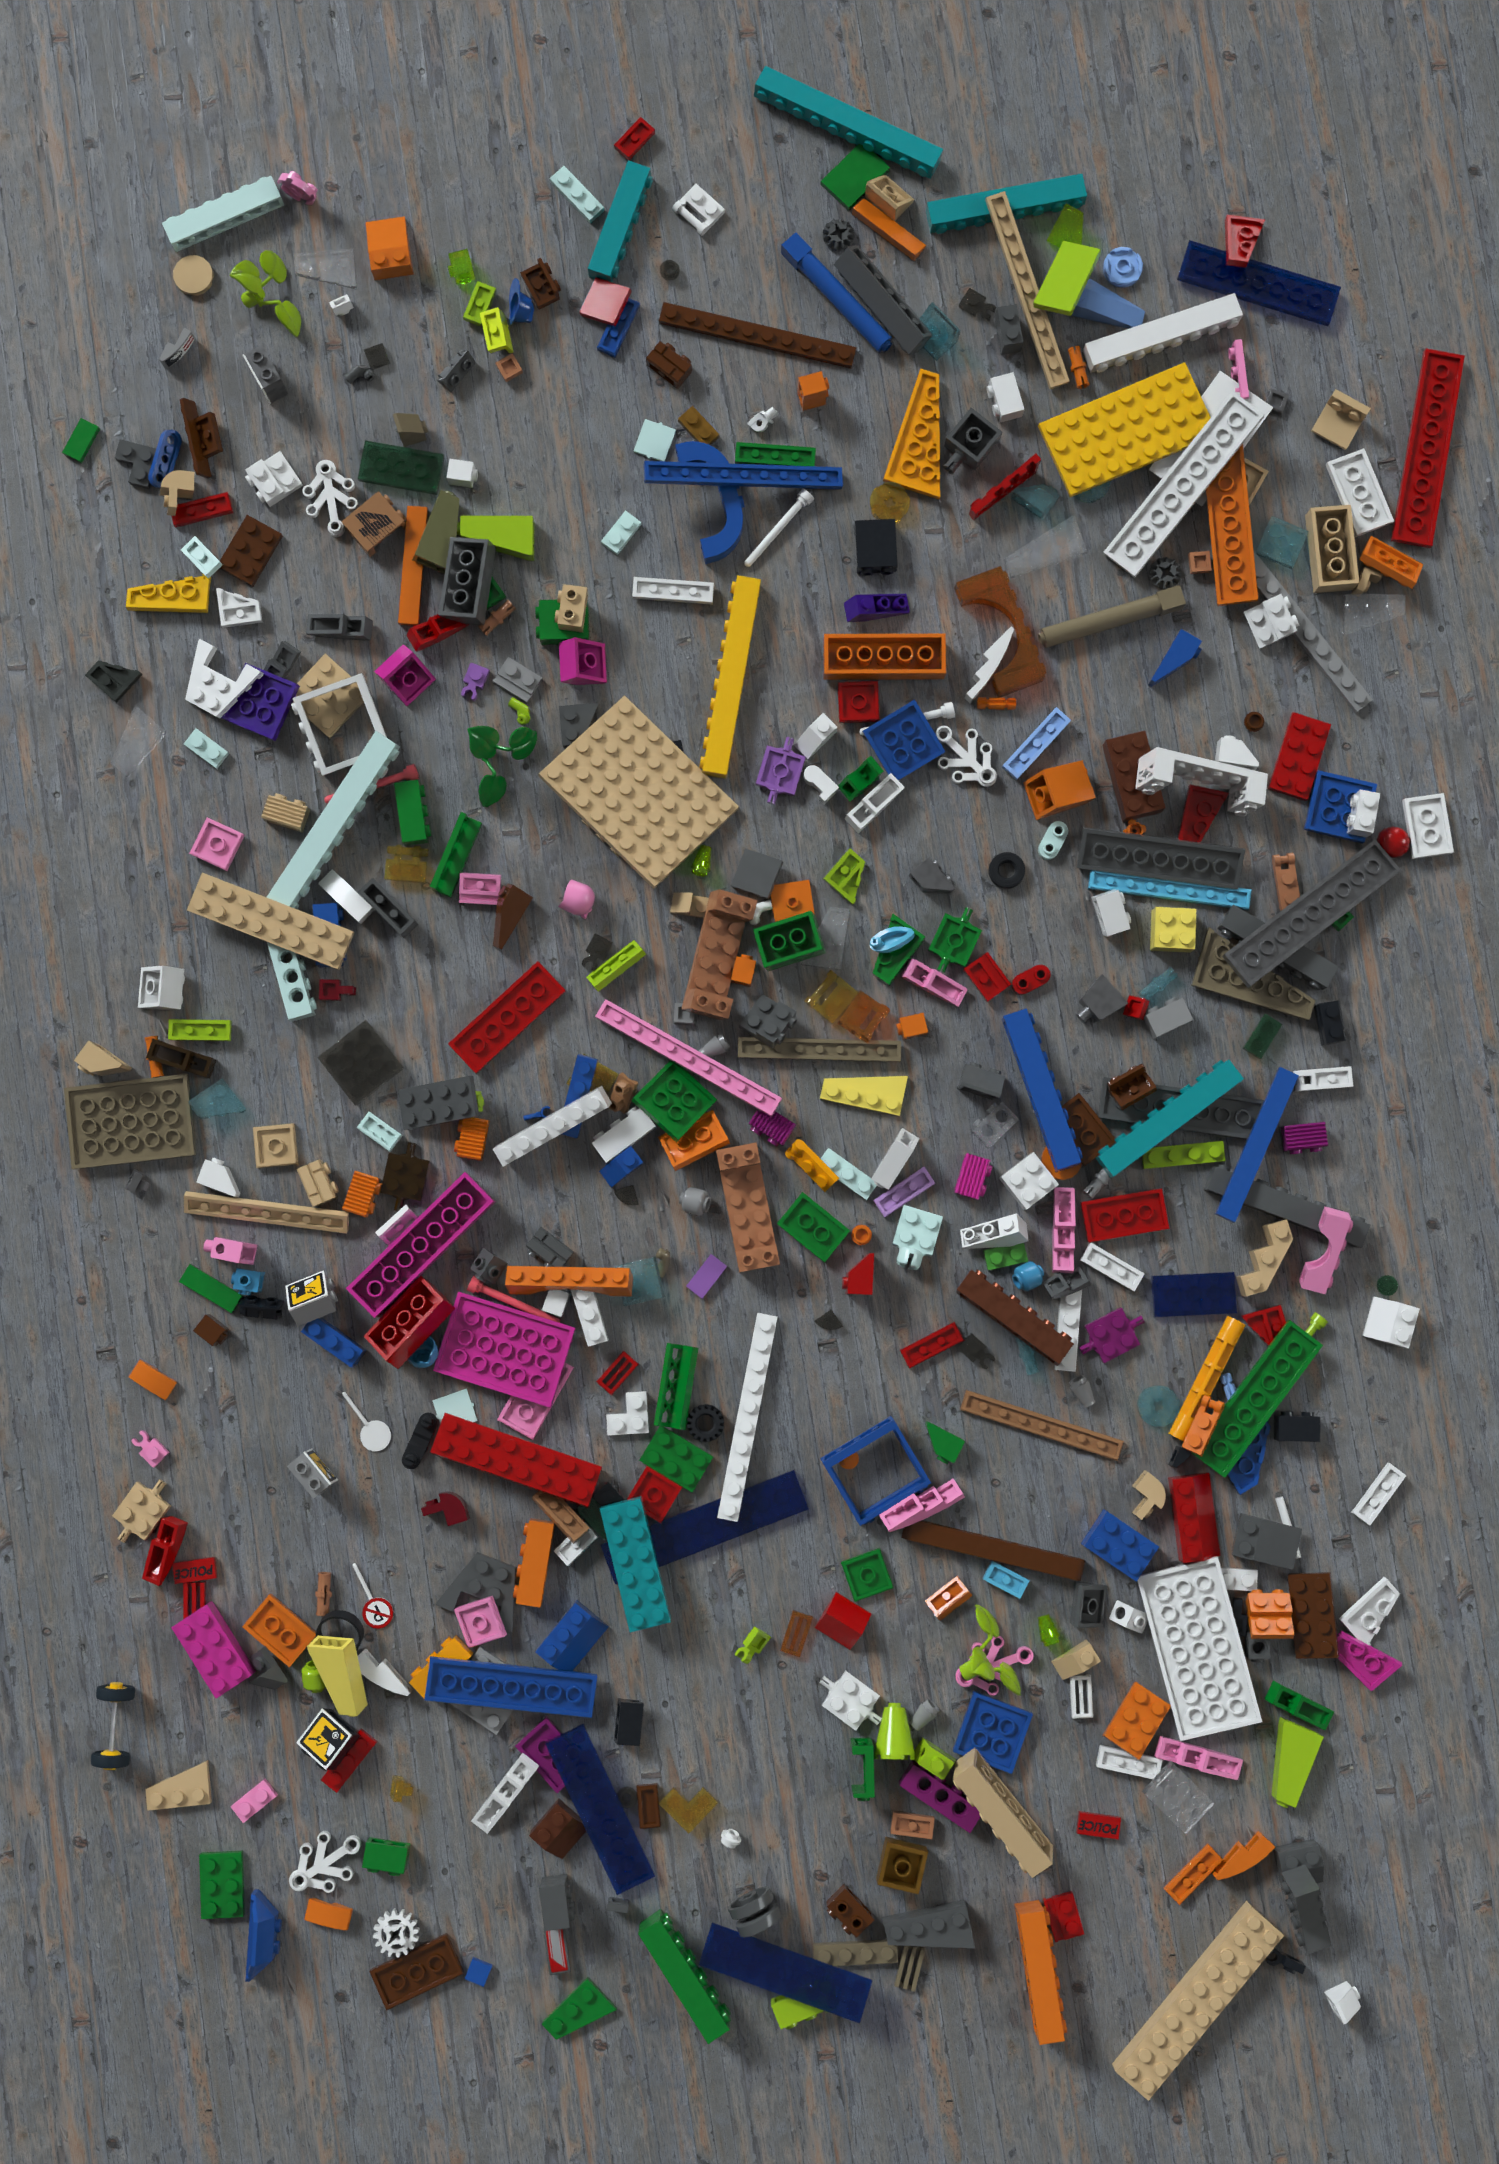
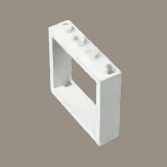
M362 673L293 698L292 709L295 715L299 714L301 722L298 723L302 734H306L309 741L306 742L310 754L314 753L316 761L313 762L317 773L321 772L322 776L354 765L359 756L326 767L303 708V701L357 682L374 730L387 737Z

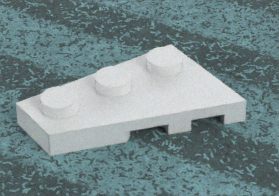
M1383 1577L1350 1607L1339 1620L1355 1638L1371 1646L1372 1638L1379 1632L1380 1624L1384 1617L1388 1616L1400 1593L1387 1578Z

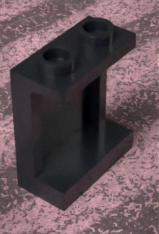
M895 519L856 520L854 535L856 540L857 574L863 576H870L873 573L890 575L896 572L898 561Z

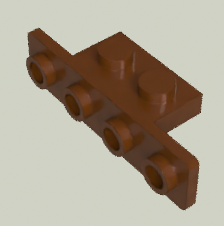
M181 398V412L188 436L189 449L192 454L193 468L196 475L210 478L212 475L208 458L223 452L215 413L208 412L198 416L196 403L192 400Z

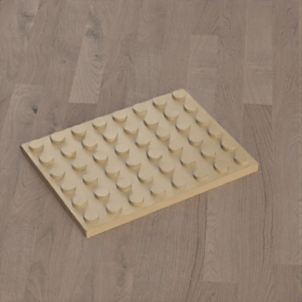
M625 695L538 775L653 889L739 809V806Z

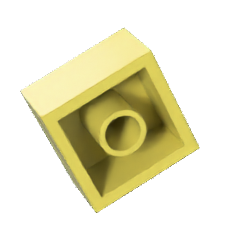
M1155 907L1151 911L1150 951L1191 953L1195 950L1196 909Z

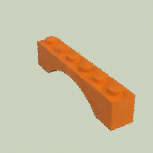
M507 1266L505 1286L509 1294L530 1295L547 1290L570 1289L591 1291L609 1296L632 1297L633 1275L630 1268Z

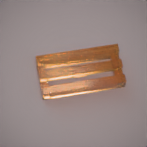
M796 1610L792 1611L780 1651L797 1657L801 1656L813 1616L797 1612ZM797 1616L799 1617V1620L790 1644V1648L788 1649L786 1648V1645L792 1630L795 1617ZM803 1619H806L807 1622L800 1640L798 1650L794 1651V1646Z

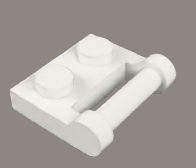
M697 184L672 207V210L676 214L679 213L692 224L701 236L725 213V209ZM688 205L701 218H703L705 222L701 223L693 214H691L685 208V206Z

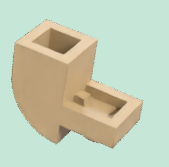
M177 470L168 473L163 478L159 495L164 496L163 506L167 507V515L175 516L177 497L193 498L195 472Z
M1144 1470L1132 1485L1133 1488L1144 1496L1132 1512L1140 1520L1151 1515L1154 1510L1152 1508L1153 1505L1162 1509L1166 1499L1165 1489L1161 1482Z

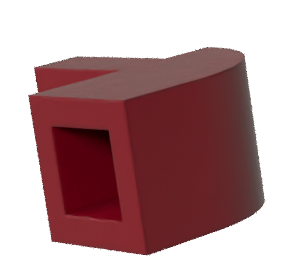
M450 1491L439 1493V1502L437 1498L426 1501V1506L421 1508L423 1516L443 1510L448 1526L470 1519L467 1505L463 1498Z

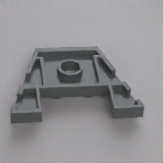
M477 1552L440 1597L436 1605L453 1612L461 1591L480 1599L493 1595L496 1605L501 1606L499 1614L507 1633L512 1634L514 1615L513 1592L516 1580V1567Z

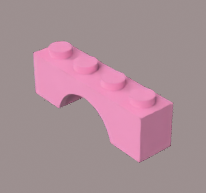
M1324 1206L1318 1226L1320 1232L1328 1238V1248L1317 1260L1305 1262L1299 1278L1301 1288L1326 1294L1327 1288L1332 1286L1333 1271L1338 1269L1340 1263L1339 1254L1346 1247L1345 1237L1347 1232L1350 1233L1353 1227V1221L1348 1212Z

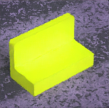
M499 307L481 312L480 317L488 351L493 353L506 349L509 353H514L506 315Z

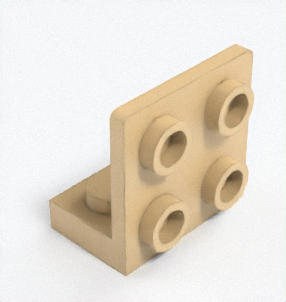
M1335 389L1311 431L1346 450L1371 408Z

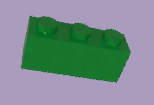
M419 780L394 783L402 843L404 846L429 843L428 837L431 836L430 824L426 825L425 817H429L427 805L423 804V797H426L424 785H421Z

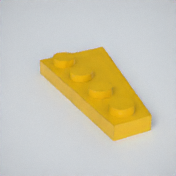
M202 574L203 576L194 578L193 576L184 577V580L174 582L173 580L164 581V584L159 585L148 584L128 588L126 609L127 611L208 613L211 577L208 579Z

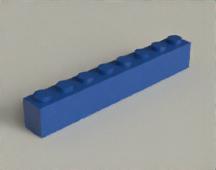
M1027 1008L1004 1015L1002 1022L1055 1172L1077 1166L1081 1163L1080 1159L1083 1158L1082 1152L1079 1147L1075 1146L1074 1140L1076 1136L1073 1128L1068 1126L1067 1120H1069L1067 1110L1065 1108L1062 1109L1060 1101H1062L1059 1089L1055 1090L1053 1071L1048 1070L1046 1064L1049 1062L1047 1054L1041 1050L1039 1045L1042 1043L1039 1032L1034 1031L1033 1025L1035 1021L1032 1013L1028 1014Z

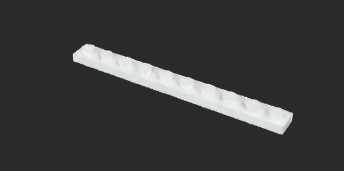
M757 1313L717 1516L720 1519L738 1522L777 1316Z

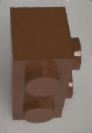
M845 1883L826 1901L827 1912L833 1919L838 1918L843 1923L841 1926L849 1935L853 1934L856 1938L875 1920L874 1914Z

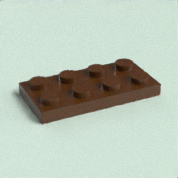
M1331 1572L1289 1573L1288 1584L1293 1610L1292 1623L1296 1659L1339 1658Z

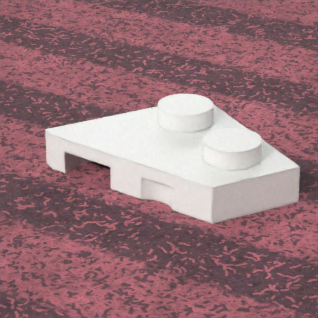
M216 588L222 628L263 622L261 606L258 600L245 598L240 594H233L221 588Z

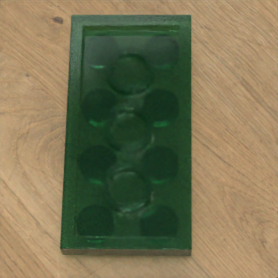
M365 440L358 481L437 495L445 456L440 453Z

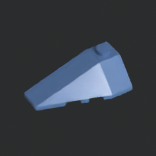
M1089 279L1071 316L1129 329L1143 323L1145 311L1094 280Z

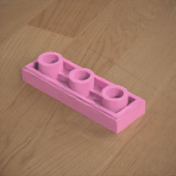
M1242 339L1235 340L1232 347L1228 349L1229 360L1233 362L1231 378L1239 383V388H1235V392H1240V397L1243 399H1249Z

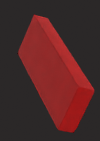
M225 492L177 504L176 514L172 516L175 528L234 513L229 493Z
M955 1322L902 1348L900 1352L910 1369L964 1341Z

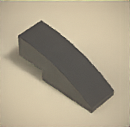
M308 614L306 634L334 639L371 640L373 620L366 616H346L345 614Z

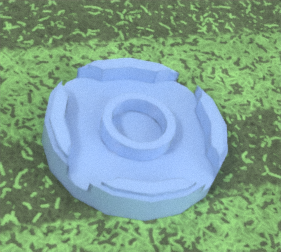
M1129 247L1113 249L1106 256L1103 263L1105 278L1116 287L1125 288L1132 286L1138 281L1143 270V262L1140 255L1136 254Z

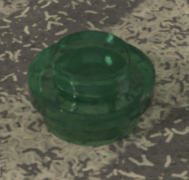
M1384 1275L1378 1279L1377 1290L1382 1295L1390 1296L1397 1291L1398 1283L1394 1277Z

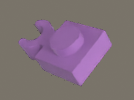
M470 663L463 680L468 685L462 689V697L465 698L467 692H472L471 700L475 701L477 699L476 690L477 688L483 690L490 670Z

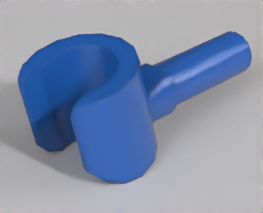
M545 1106L539 1112L523 1116L524 1121L540 1117L544 1119L547 1116L543 1115V1110L550 1109V1107Z

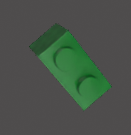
M369 1837L365 1845L362 1868H367V1871L372 1873L387 1871L392 1876L404 1874L407 1869L411 1843Z

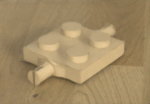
M159 1479L153 1489L147 1488L141 1482H136L114 1512L112 1517L118 1520L124 1527V1530L118 1537L121 1542L125 1543L131 1533L138 1535L144 1541L147 1540L160 1523L161 1518L170 1509L171 1505L163 1500L160 1492L166 1485L163 1480Z

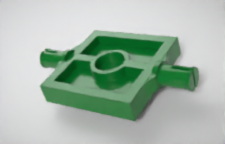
M965 907L961 918L945 913L928 951L942 959L937 968L938 971L941 970L944 964L941 972L945 973L949 963H956L965 968L982 932L981 929L968 922L973 912L972 909L969 910V908Z

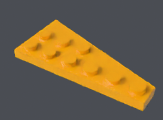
M920 368L883 482L940 500L939 374Z

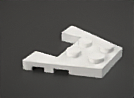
M199 639L185 700L221 718L238 701L237 698L244 691L247 692L252 687L251 684L256 679H260L264 673L246 664L236 682L208 667L217 648Z

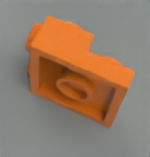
M1256 1589L1248 1593L1245 1603L1251 1639H1293L1294 1629L1291 1617L1293 1610L1290 1593H1284L1281 1589L1273 1590L1271 1593H1263L1262 1590Z

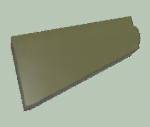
M440 490L412 560L445 575L450 537L457 536L459 498L455 497L456 495L450 491Z

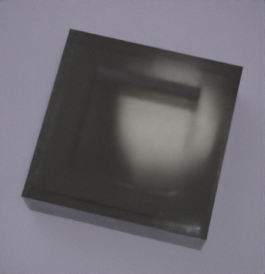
M383 343L364 349L368 363L373 370L390 364Z

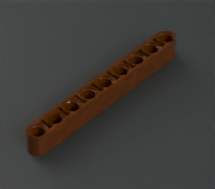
M923 1520L904 1527L901 1538L1077 1581L1082 1579L1086 1561L1081 1558Z

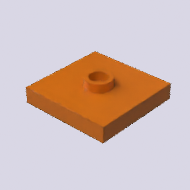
M809 880L774 886L771 893V902L775 922L808 911L814 913Z

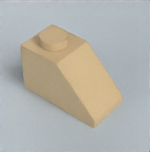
M1084 1640L1051 1662L1062 1680L1085 1672L1101 1662L1091 1644Z

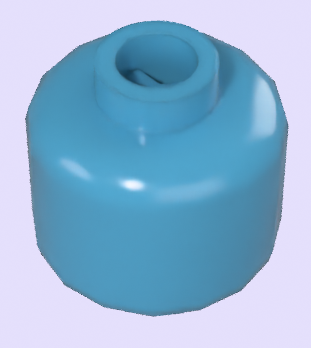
M1029 1261L1014 1269L1012 1279L1018 1289L1028 1292L1043 1283L1044 1271L1040 1265Z

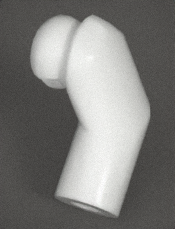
M771 900L757 903L753 920L749 921L751 925L759 924V917L762 912L773 909Z

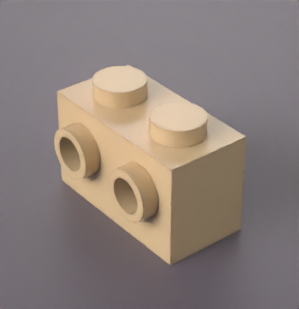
M563 584L562 591H558L557 602L560 603V609L555 612V622H557L559 629L583 632L588 600L587 587Z

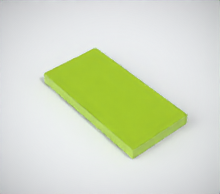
M1063 241L1033 302L1034 308L1071 316L1101 255V249Z

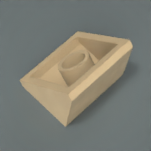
M886 174L869 180L866 184L865 198L894 221L915 200Z

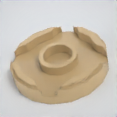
M189 255L176 263L173 270V279L178 289L184 294L199 296L207 292L212 286L214 273L210 264L203 257Z

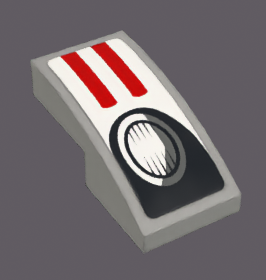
M183 328L175 345L167 342L159 358L164 368L168 369L188 352L195 341V337L190 330Z

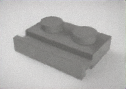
M508 657L497 673L496 678L493 679V683L523 702L528 703L543 679Z

